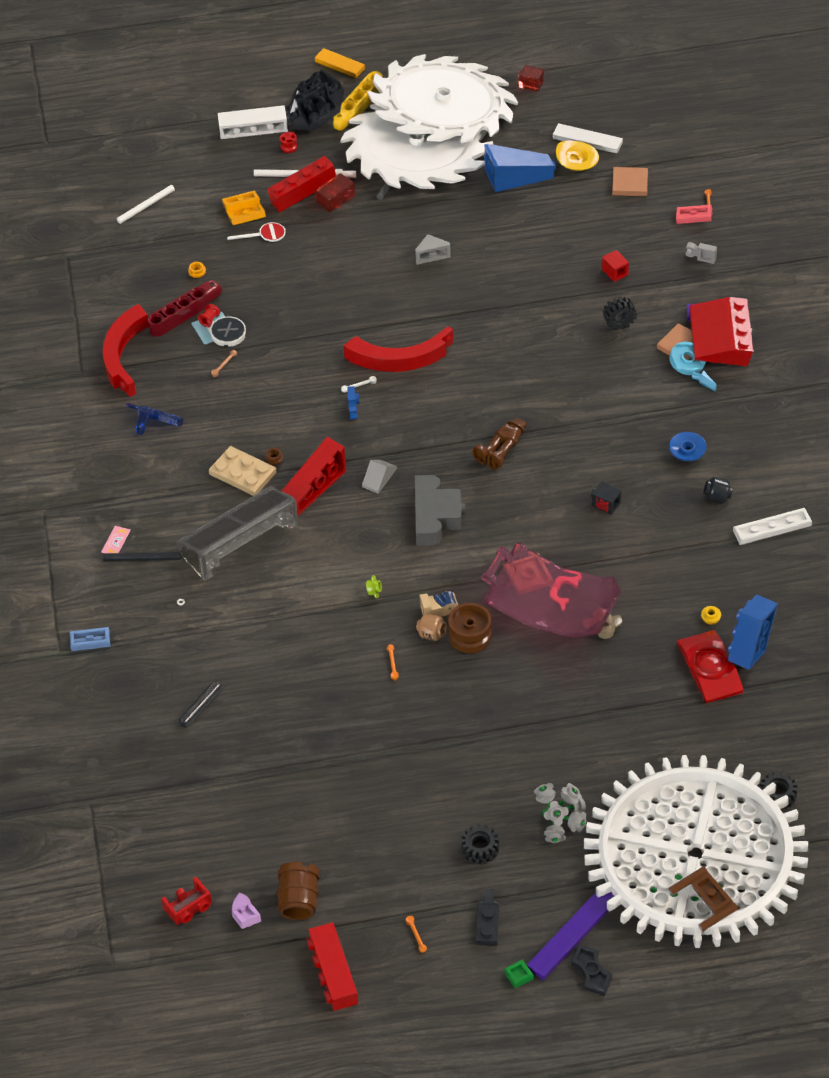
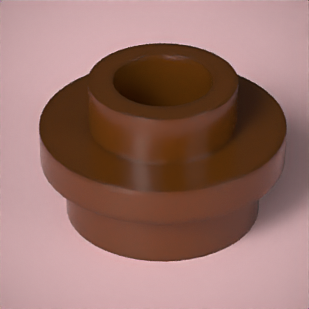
M278 448L268 449L265 454L266 463L270 465L280 464L283 461V453Z

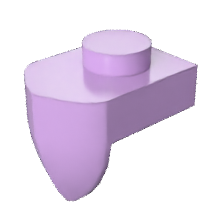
M239 893L232 904V916L242 929L261 922V916L251 904L250 899L246 895Z

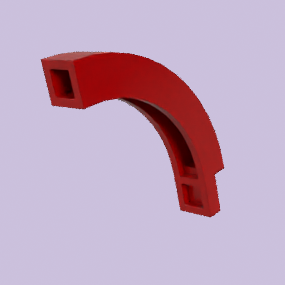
M139 304L124 312L112 324L103 344V359L108 380L114 389L120 387L129 397L136 394L135 383L122 367L120 357L126 344L140 331L149 327L148 314Z
M447 326L433 338L421 344L405 348L380 347L355 336L343 345L344 358L358 366L376 371L402 372L415 370L430 365L446 356V347L451 346L454 342L453 329Z

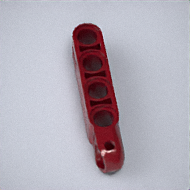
M213 280L207 281L149 315L150 334L160 337L203 311L208 303L221 295V285Z

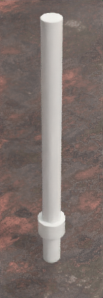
M335 169L337 179L356 178V171ZM254 170V176L289 177L299 170Z

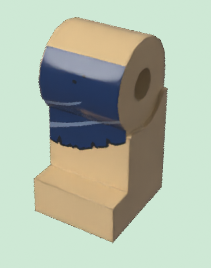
M451 591L434 596H428L427 593L420 595V608L423 615L447 616L458 606L455 594Z

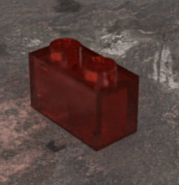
M338 174L315 190L316 203L327 211L332 212L355 196V183L343 174Z

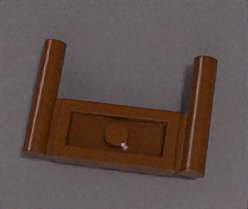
M702 866L668 888L669 892L674 895L691 884L695 892L714 913L713 916L698 924L702 932L739 909L736 903L732 901L707 871L705 866Z

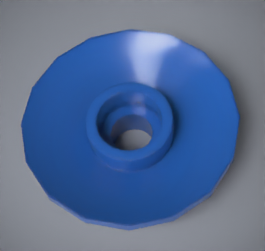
M693 432L679 433L669 443L672 455L683 461L697 460L705 454L707 449L704 438Z

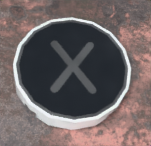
M235 317L219 318L210 327L211 339L220 346L228 345L230 347L240 344L245 338V324Z

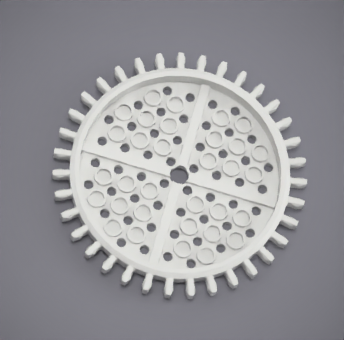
M682 755L681 767L674 769L671 768L668 758H663V771L657 773L654 772L653 767L649 763H646L645 775L647 777L641 780L632 770L629 771L628 780L632 786L628 789L617 780L614 782V791L620 795L617 799L605 793L602 794V803L610 807L608 812L596 807L592 810V817L602 820L603 823L600 825L587 822L586 833L599 835V839L584 838V849L599 850V854L585 855V866L600 864L601 867L600 869L589 871V881L605 879L606 883L596 887V895L600 897L612 892L614 897L607 901V910L610 912L622 904L626 909L621 913L620 922L624 924L635 915L640 919L637 923V933L641 934L648 924L657 927L655 930V941L658 942L662 939L665 930L675 932V946H680L682 934L694 935L695 948H700L702 942L701 935L712 934L714 945L719 947L721 943L720 933L729 931L732 939L737 943L740 942V931L738 928L744 925L747 926L754 936L758 934V925L754 921L755 919L761 917L768 925L774 924V916L768 911L771 907L776 908L783 914L787 912L788 904L779 899V897L783 894L796 900L798 890L788 886L787 883L791 881L803 885L805 874L791 870L792 867L807 868L808 858L793 856V852H807L808 841L792 840V837L803 836L805 827L804 825L789 827V822L798 820V811L795 809L782 813L780 809L788 805V796L785 795L773 801L770 795L775 793L776 784L772 782L761 790L757 787L761 777L759 772H756L748 781L742 778L744 765L739 764L734 774L725 771L726 762L725 759L721 758L717 769L707 768V758L704 755L700 758L699 767H689L687 756ZM693 848H699L703 853L702 858L689 857L688 851H691ZM701 864L707 865V871L718 884L724 886L722 889L740 907L739 910L704 932L700 930L698 924L713 916L714 913L695 892L692 885L690 884L677 892V897H672L668 890L669 887L680 881L675 879V875L679 874L685 878L701 868ZM652 887H655L657 889V892L652 893L650 891ZM696 896L699 900L692 901L691 897Z

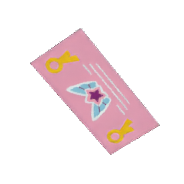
M115 526L101 553H119L130 529Z

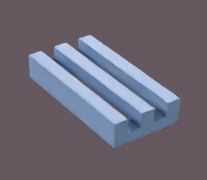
M109 627L71 631V651L110 647Z

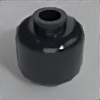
M712 477L710 480H707L703 490L707 500L717 503H724L727 498L730 499L733 492L730 482L718 477Z

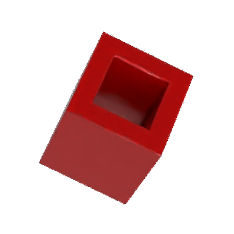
M616 250L602 257V270L615 282L629 275V262Z

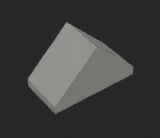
M427 234L415 249L416 264L450 258V243Z
M370 460L362 487L379 494L396 471L397 466L382 460Z

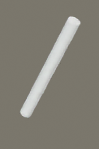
M173 185L166 187L117 218L118 223L125 222L175 191Z

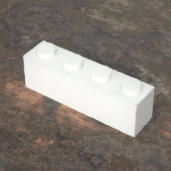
M285 106L218 113L221 139L288 132Z

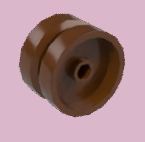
M463 603L456 606L448 617L449 641L451 645L463 653H477L489 646L492 639L491 614L488 609L477 603Z

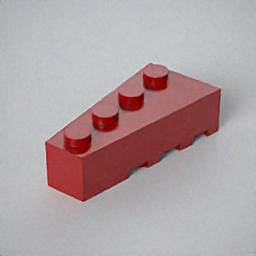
M327 436L289 483L279 493L280 506L298 517L346 472L345 447Z

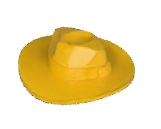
M563 141L556 147L557 160L561 165L571 170L590 169L599 160L596 149L583 142Z

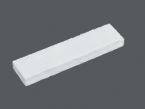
M559 123L553 133V139L579 141L589 144L595 149L616 154L623 143V138Z
M802 508L734 526L733 532L739 544L742 545L812 526V520L806 509Z

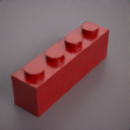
M323 156L267 189L271 204L280 213L337 180L334 165L326 156Z
M334 923L310 928L309 938H306L309 951L313 950L314 952L312 956L314 966L319 968L321 972L318 973V978L321 986L325 985L327 991H324V996L327 1004L331 1003L333 1011L357 1005V990Z

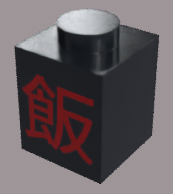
M601 482L591 492L592 506L612 515L621 503L622 490Z

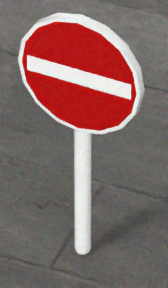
M270 222L260 228V233L229 236L227 239L233 240L261 236L266 241L276 242L284 238L285 228L279 223Z

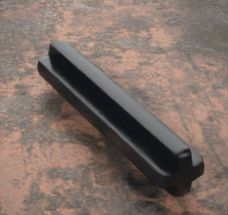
M216 681L212 682L179 718V724L187 728L222 690L221 684Z

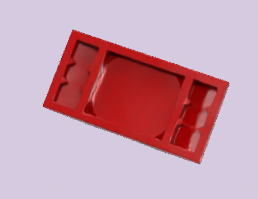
M714 630L677 640L678 647L705 703L743 693L744 690L736 667L732 662L728 661L729 657L724 643Z

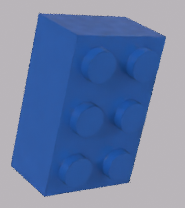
M756 594L752 600L747 601L743 609L738 611L736 616L738 623L732 632L734 639L728 648L730 653L728 661L750 670L761 658L767 648L778 603Z

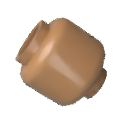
M425 614L417 621L416 629L419 631L421 638L438 641L445 636L447 624L441 616Z

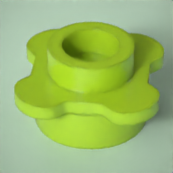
M372 575V580H367L366 582L368 595H374L375 598H379L382 585L379 580H376V576Z

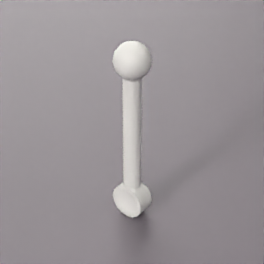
M371 376L369 380L350 386L356 388L368 383L375 384L377 379L375 376ZM342 386L341 391L346 393L348 386Z

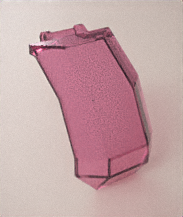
M522 542L516 543L511 552L505 547L500 546L489 569L482 575V580L491 586L482 600L484 603L527 627L568 638H581L600 634L622 593L614 576L598 577L560 567L527 549ZM502 560H504L505 564L496 578L494 574Z

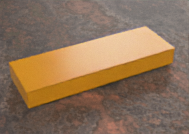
M324 48L315 57L316 63L357 78L365 70V64Z

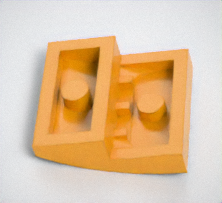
M255 190L222 199L232 225L266 217L265 210L261 206L259 196Z

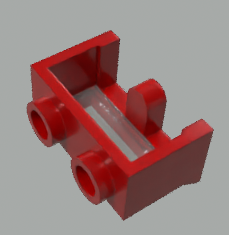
M197 877L193 878L194 888L187 893L183 888H179L176 891L177 899L170 904L166 897L161 898L163 910L176 925L189 922L194 914L199 911H206L212 903L211 893Z

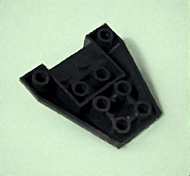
M323 69L319 72H314L306 81H301L295 87L286 116L287 126L292 129L313 131L340 113L344 95L343 83Z

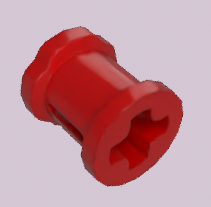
M208 304L205 312L198 316L199 323L204 327H210L213 323L212 321L221 314L219 308L214 304Z

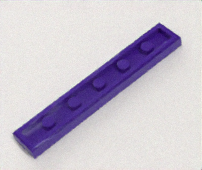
M612 892L597 897L595 893L527 964L530 971L544 981L609 912L607 910V901L614 897Z

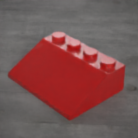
M727 297L690 305L694 360L748 366L753 354V344L747 299Z

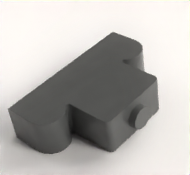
M415 475L416 546L437 545L442 540V530L462 529V515H465V503H461V490L441 489L440 479L435 475Z

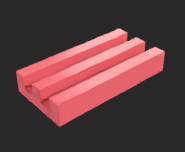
M712 205L677 207V224L711 221Z

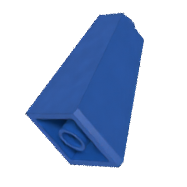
M484 144L485 172L495 192L554 178L556 165L554 161H551L548 154Z

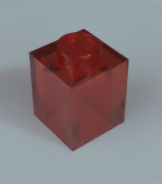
M525 64L518 73L519 87L538 92L544 82V69Z

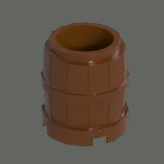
M298 861L282 864L280 869L278 868L277 876L279 880L277 904L281 916L291 920L311 918L316 912L317 899L319 897V868L310 863L309 867L302 866V862Z

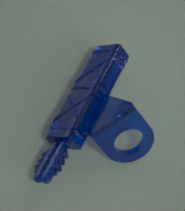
M126 403L127 407L138 410L139 417L136 426L138 435L144 433L148 419L160 420L175 426H182L183 418L153 409L152 407Z

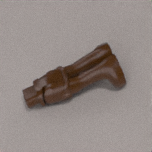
M519 418L508 421L495 432V436L486 447L481 444L475 445L472 449V455L475 460L484 466L487 463L488 467L493 470L501 468L505 455L510 448L516 445L520 436L524 433L527 423ZM501 444L502 446L500 447V449L498 451H495L497 447Z

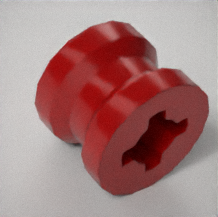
M285 132L280 136L281 150L284 153H293L297 150V137L293 132Z

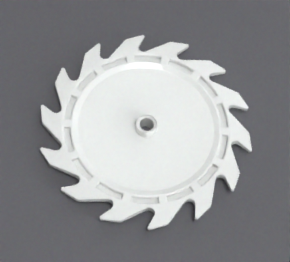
M424 54L413 57L404 67L399 66L397 60H395L388 66V78H382L377 73L374 75L373 84L381 94L368 91L371 101L385 109L376 110L375 113L387 121L404 124L397 127L398 131L407 134H432L427 138V141L441 142L455 136H462L460 143L473 141L482 130L488 131L489 136L492 137L499 131V118L512 123L513 112L505 102L518 105L513 94L499 87L509 86L507 81L498 76L482 73V71L488 69L486 66L476 63L456 64L454 62L458 60V57L452 56L424 61L426 58Z
M377 104L370 105L371 109L385 110ZM375 112L358 114L350 119L349 124L360 125L346 131L340 140L341 143L354 141L346 151L347 163L356 158L361 159V173L367 179L371 178L372 173H379L387 185L398 189L401 188L399 181H405L420 189H434L435 186L429 181L444 183L464 181L465 177L457 173L475 171L484 166V161L475 159L484 155V144L493 145V141L480 143L487 133L486 130L480 131L473 141L460 143L462 136H455L441 142L427 141V138L432 134H407L398 131L397 127L404 124L384 120Z

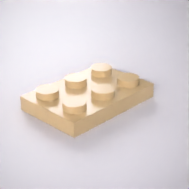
M232 446L209 469V475L252 496H256L277 473L276 467Z

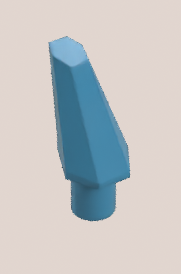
M705 371L702 373H692V379L699 380L700 384L716 392V383Z

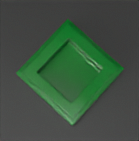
M523 959L504 969L505 975L515 989L534 979V975Z

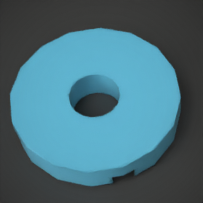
M680 342L670 352L669 360L672 367L685 375H692L693 372L699 373L706 361L694 360L692 342ZM684 355H690L692 360H686Z

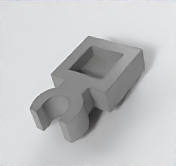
M688 242L686 256H697L698 261L715 264L717 256L716 246L703 243L697 246L692 242Z

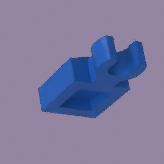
M348 386L350 420L358 419L356 404H360L359 393H355L354 386Z

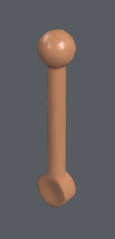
M232 350L217 369L211 371V375L217 377L219 375L218 372L226 363L237 355V351Z

